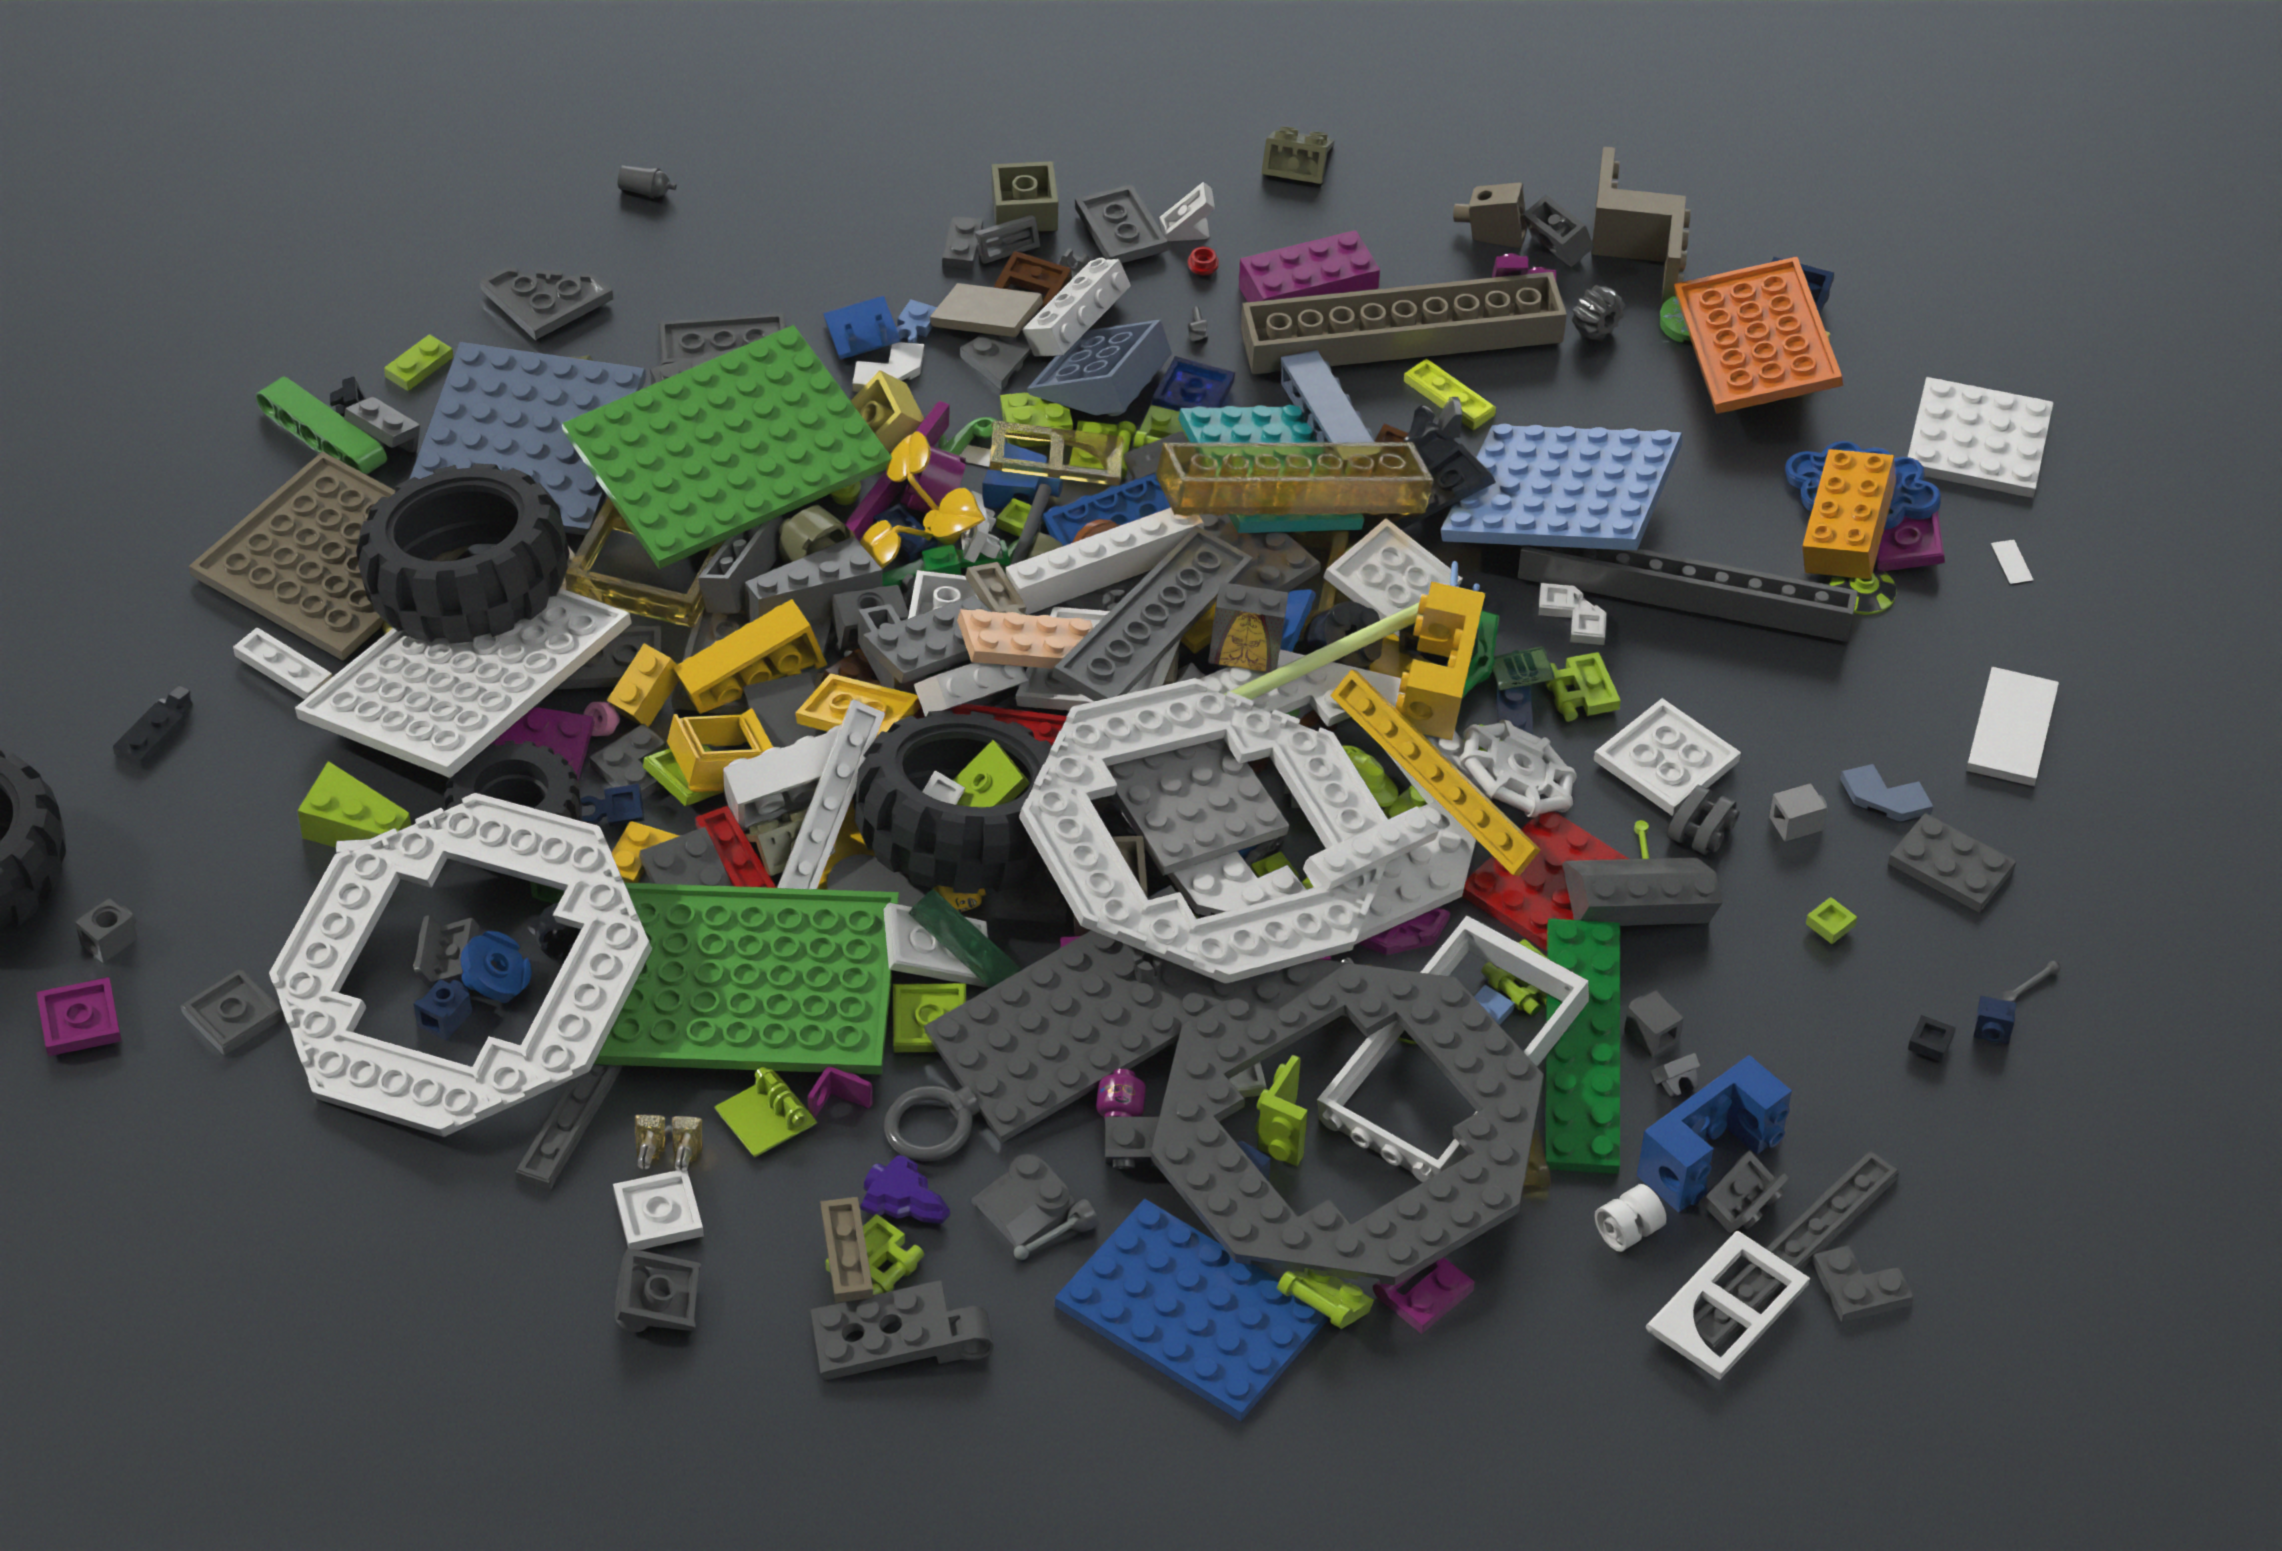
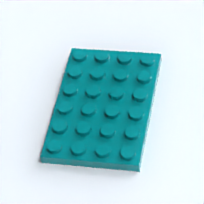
M1258 405L1255 407L1226 406L1224 408H1205L1198 406L1194 408H1180L1178 420L1190 443H1193L1197 456L1237 533L1362 530L1364 517L1346 485L1344 486L1333 470V465L1329 463L1323 452V447L1318 443L1312 428L1305 420L1300 406L1266 407Z

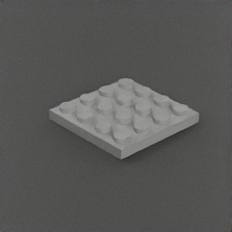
M1223 738L1107 766L1117 783L1115 794L1112 797L1137 836H1143L1144 847L1162 875L1287 835L1289 824L1247 762L1239 764Z

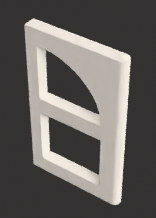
M1736 1231L1646 1325V1329L1649 1333L1720 1380L1809 1285L1810 1278L1743 1233ZM1741 1255L1787 1285L1784 1291L1762 1314L1715 1284ZM1700 1298H1703L1748 1328L1721 1358L1703 1342L1695 1327L1693 1310Z

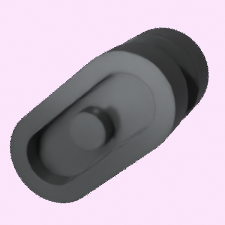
M1698 784L1673 817L1667 837L1682 844L1690 836L1694 838L1693 850L1703 855H1708L1710 851L1716 852L1722 843L1725 830H1732L1739 818L1740 811L1736 810L1737 802L1722 796L1715 804L1710 801L1712 790ZM1704 814L1708 815L1700 826L1697 825Z

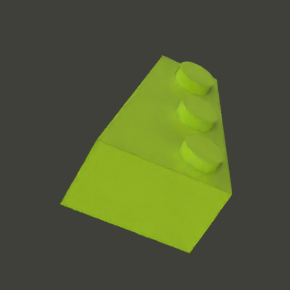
M329 761L297 810L302 838L335 848L337 841L371 839L394 828L398 832L411 826L409 812Z

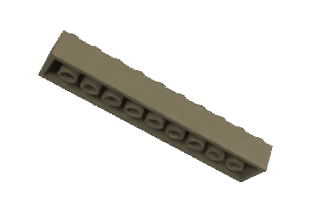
M1553 272L1246 302L1242 303L1241 334L1252 374L1281 371L1282 356L1318 350L1323 360L1328 361L1330 366L1562 343L1564 342L1567 313Z

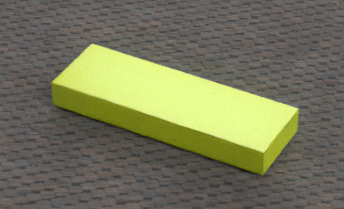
M1427 358L1404 373V382L1442 409L1449 397H1459L1462 409V423L1472 430H1475L1496 414V407Z

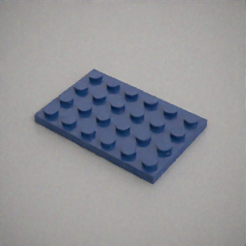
M1146 1199L1135 1208L1055 1296V1307L1239 1421L1246 1417L1329 1320L1328 1316L1295 1296H1286L1277 1290V1285L1280 1281L1278 1278L1253 1263L1235 1262L1221 1244Z

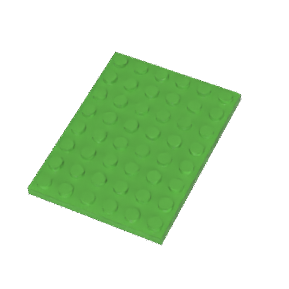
M794 325L562 423L564 434L658 569L883 471L892 459V456Z
M624 883L650 942L652 951L594 1064L758 1070L761 1067H766L774 1071L824 1072L826 1067H833L846 1073L882 1074L892 970H889L883 909L888 903L899 904V892Z

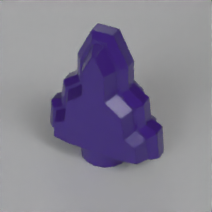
M905 1155L896 1156L887 1166L880 1163L875 1164L865 1178L863 1188L867 1193L860 1208L874 1216L876 1214L879 1216L887 1214L897 1219L910 1215L922 1222L943 1224L950 1216V1209L942 1197L928 1189V1179L918 1172V1164Z

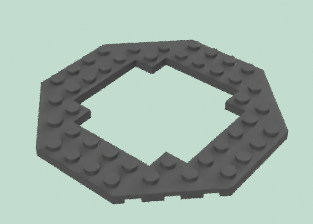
M1316 959L1283 968L1182 1025L1151 1149V1158L1235 1262L1251 1264L1252 1261L1273 1263V1267L1278 1269L1304 1272L1305 1268L1327 1271V1276L1357 1280L1358 1276L1380 1279L1382 1284L1397 1285L1520 1212L1544 1074L1456 977ZM1343 1014H1346L1366 1037L1397 1020L1478 1112L1453 1127V1137L1467 1151L1468 1157L1352 1225L1330 1199L1298 1217L1219 1123L1222 1119L1245 1107L1244 1097L1229 1081L1230 1078Z

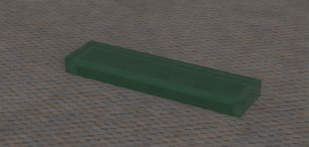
M934 889L927 893L909 911L908 914L989 988L1022 970Z

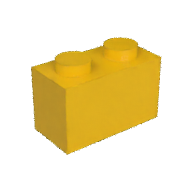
M644 643L607 701L622 716L638 725L645 724L649 727L679 682L673 668L677 664L670 657Z

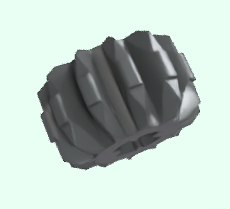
M1595 285L1592 290L1587 289L1585 291L1584 297L1578 299V306L1572 310L1575 313L1572 322L1575 324V328L1579 330V333L1586 338L1589 337L1592 340L1597 339L1601 341L1605 335L1611 336L1612 330L1615 327H1619L1618 322L1624 317L1622 311L1625 308V304L1621 301L1622 297L1611 288L1608 289L1605 286Z

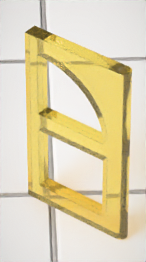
M996 420L991 424L992 439L989 470L1120 486L1122 445L1124 443L1122 436ZM1005 437L1050 443L1049 463L1003 458ZM1064 445L1077 447L1090 453L1100 461L1105 470L1062 465Z

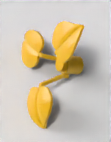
M916 431L904 438L891 452L892 459L886 465V472L888 477L896 483L908 478L909 483L930 506L932 510L926 514L923 520L925 530L922 531L900 525L892 528L888 521L882 520L871 526L864 533L859 543L881 568H884L898 554L901 545V538L898 533L921 536L926 540L934 537L944 545H950L960 538L962 532L985 521V517L978 507L975 496L966 488H957L949 492L942 499L938 507L918 484L914 474L925 470L930 460L931 450L927 438L922 433Z

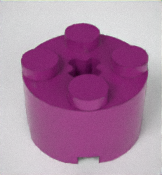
M930 445L931 455L927 467L922 472L914 474L918 484L939 507L942 499L949 492L960 487L966 466L964 463L966 458ZM910 483L905 486L900 500L901 504L924 514L932 510Z

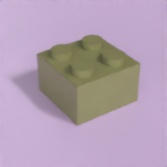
M1053 161L991 164L995 225L1033 215L1036 218L1038 231L1058 230L1059 202Z

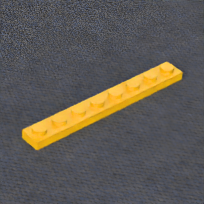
M1351 669L1330 696L1512 875L1519 877L1541 849L1358 671Z

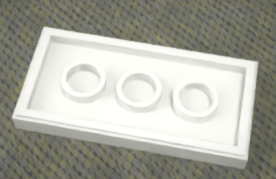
M1992 667L1966 771L2035 786L2059 682Z

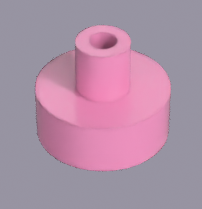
M592 702L586 707L583 714L593 716L595 724L592 736H609L614 732L620 721L619 714L609 702Z

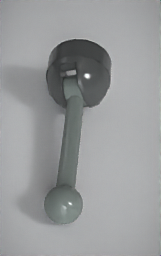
M1086 1199L1079 1201L1069 1209L1066 1223L1026 1246H1017L1014 1249L1015 1258L1025 1260L1029 1252L1070 1228L1081 1233L1095 1228L1099 1225L1096 1212Z

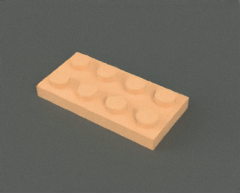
M960 609L957 619L971 662L1054 669L1093 629L1091 620H1084L1082 618H1057L1049 615L1034 616L1016 612L999 613L988 612L982 609Z

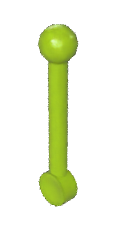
M1639 820L1635 823L1634 831L1639 835L1642 859H1649L1646 839L1649 825L1647 822Z

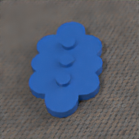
M1849 441L1834 442L1828 445L1822 453L1804 451L1791 456L1785 466L1786 478L1792 486L1801 489L1802 505L1807 510L1812 511L1829 449L1891 455L1889 451L1878 447L1862 450L1857 444ZM1911 457L1894 458L1896 484L1884 530L1899 525L1905 516L1911 519H1925L1931 517L1933 513L1940 509V491L1934 484L1924 481L1923 465L1916 459Z

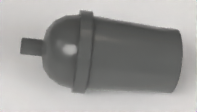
M622 165L619 170L617 185L620 190L646 195L649 198L655 199L656 197L664 196L669 189L676 190L677 187L676 184L670 183L668 175L661 171L660 168L650 169Z

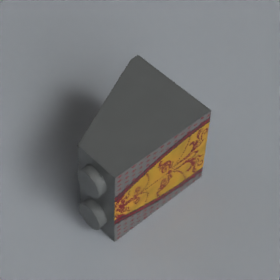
M1220 582L1208 663L1265 672L1276 670L1289 593Z

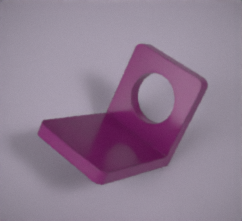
M826 1067L808 1095V1111L814 1119L831 1094L866 1108H870L873 1104L872 1084L859 1078L854 1073H846L833 1067Z

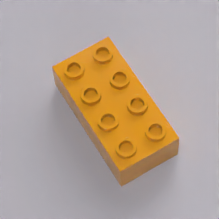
M1828 450L1802 545L1805 573L1871 579L1896 484L1894 455Z

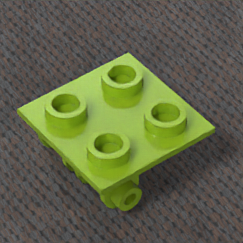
M761 1067L756 1071V1085L715 1106V1110L754 1158L817 1124L814 1117L773 1069H767L766 1067Z

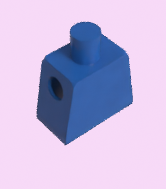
M1000 441L982 483L984 507L1004 509L1013 498L1032 506L1040 484H1046L1051 487L1050 496L1060 497L1063 488V478L1048 475V458L1045 455Z

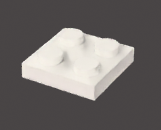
M681 1169L680 1171L676 1170L613 1184L614 1195L628 1248L642 1250L704 1236L701 1218L687 1169L685 1171Z

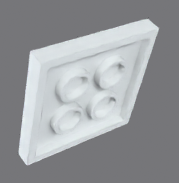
M1385 519L1327 568L1323 578L1352 601L1377 611L1380 620L1420 602L1421 594H1429L1431 581L1450 585L1451 569L1388 519ZM1458 575V586H1457V587L1460 586V584H1461V582H1462V579H1463V578L1460 577L1459 575ZM1399 631L1395 632L1394 634L1399 637Z
M1661 698L1597 749L1594 761L1674 816L1698 784L1708 788L1740 762L1741 752Z

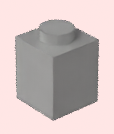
M1809 783L1773 794L1769 818L1783 840L1789 841L1822 831L1825 815L1828 812L1827 803L1824 797L1818 795L1812 784Z

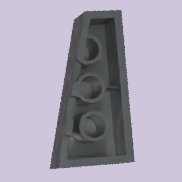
M853 536L746 581L745 617L749 622H753L793 599L807 621L830 616L834 594H840L845 591L868 590L882 586V568Z

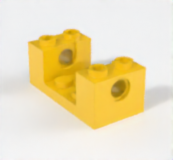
M1431 581L1429 594H1421L1417 614L1424 616L1417 615L1413 632L1414 636H1419L1417 650L1449 657L1447 667L1413 659L1410 673L1403 672L1399 687V692L1401 693L1398 694L1395 708L1421 734L1453 740L1485 598V593Z

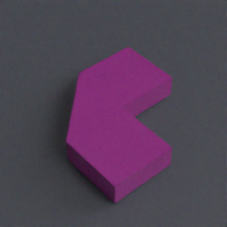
M1437 907L1363 940L1358 944L1384 955L1433 945L1448 923L1450 912Z

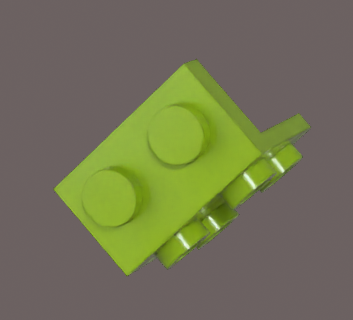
M1292 1055L1286 1065L1280 1064L1274 1076V1084L1270 1090L1264 1089L1258 1099L1257 1109L1260 1110V1117L1256 1123L1255 1132L1258 1133V1150L1270 1154L1277 1160L1286 1161L1298 1166L1304 1156L1308 1110L1295 1105L1298 1094L1300 1058Z

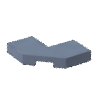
M1874 764L1841 772L1840 780L1853 804L1865 809H1868L1870 806L1887 813L1886 817L1899 822L1922 817L1924 813L1932 814L1933 805L1919 781L1887 789Z

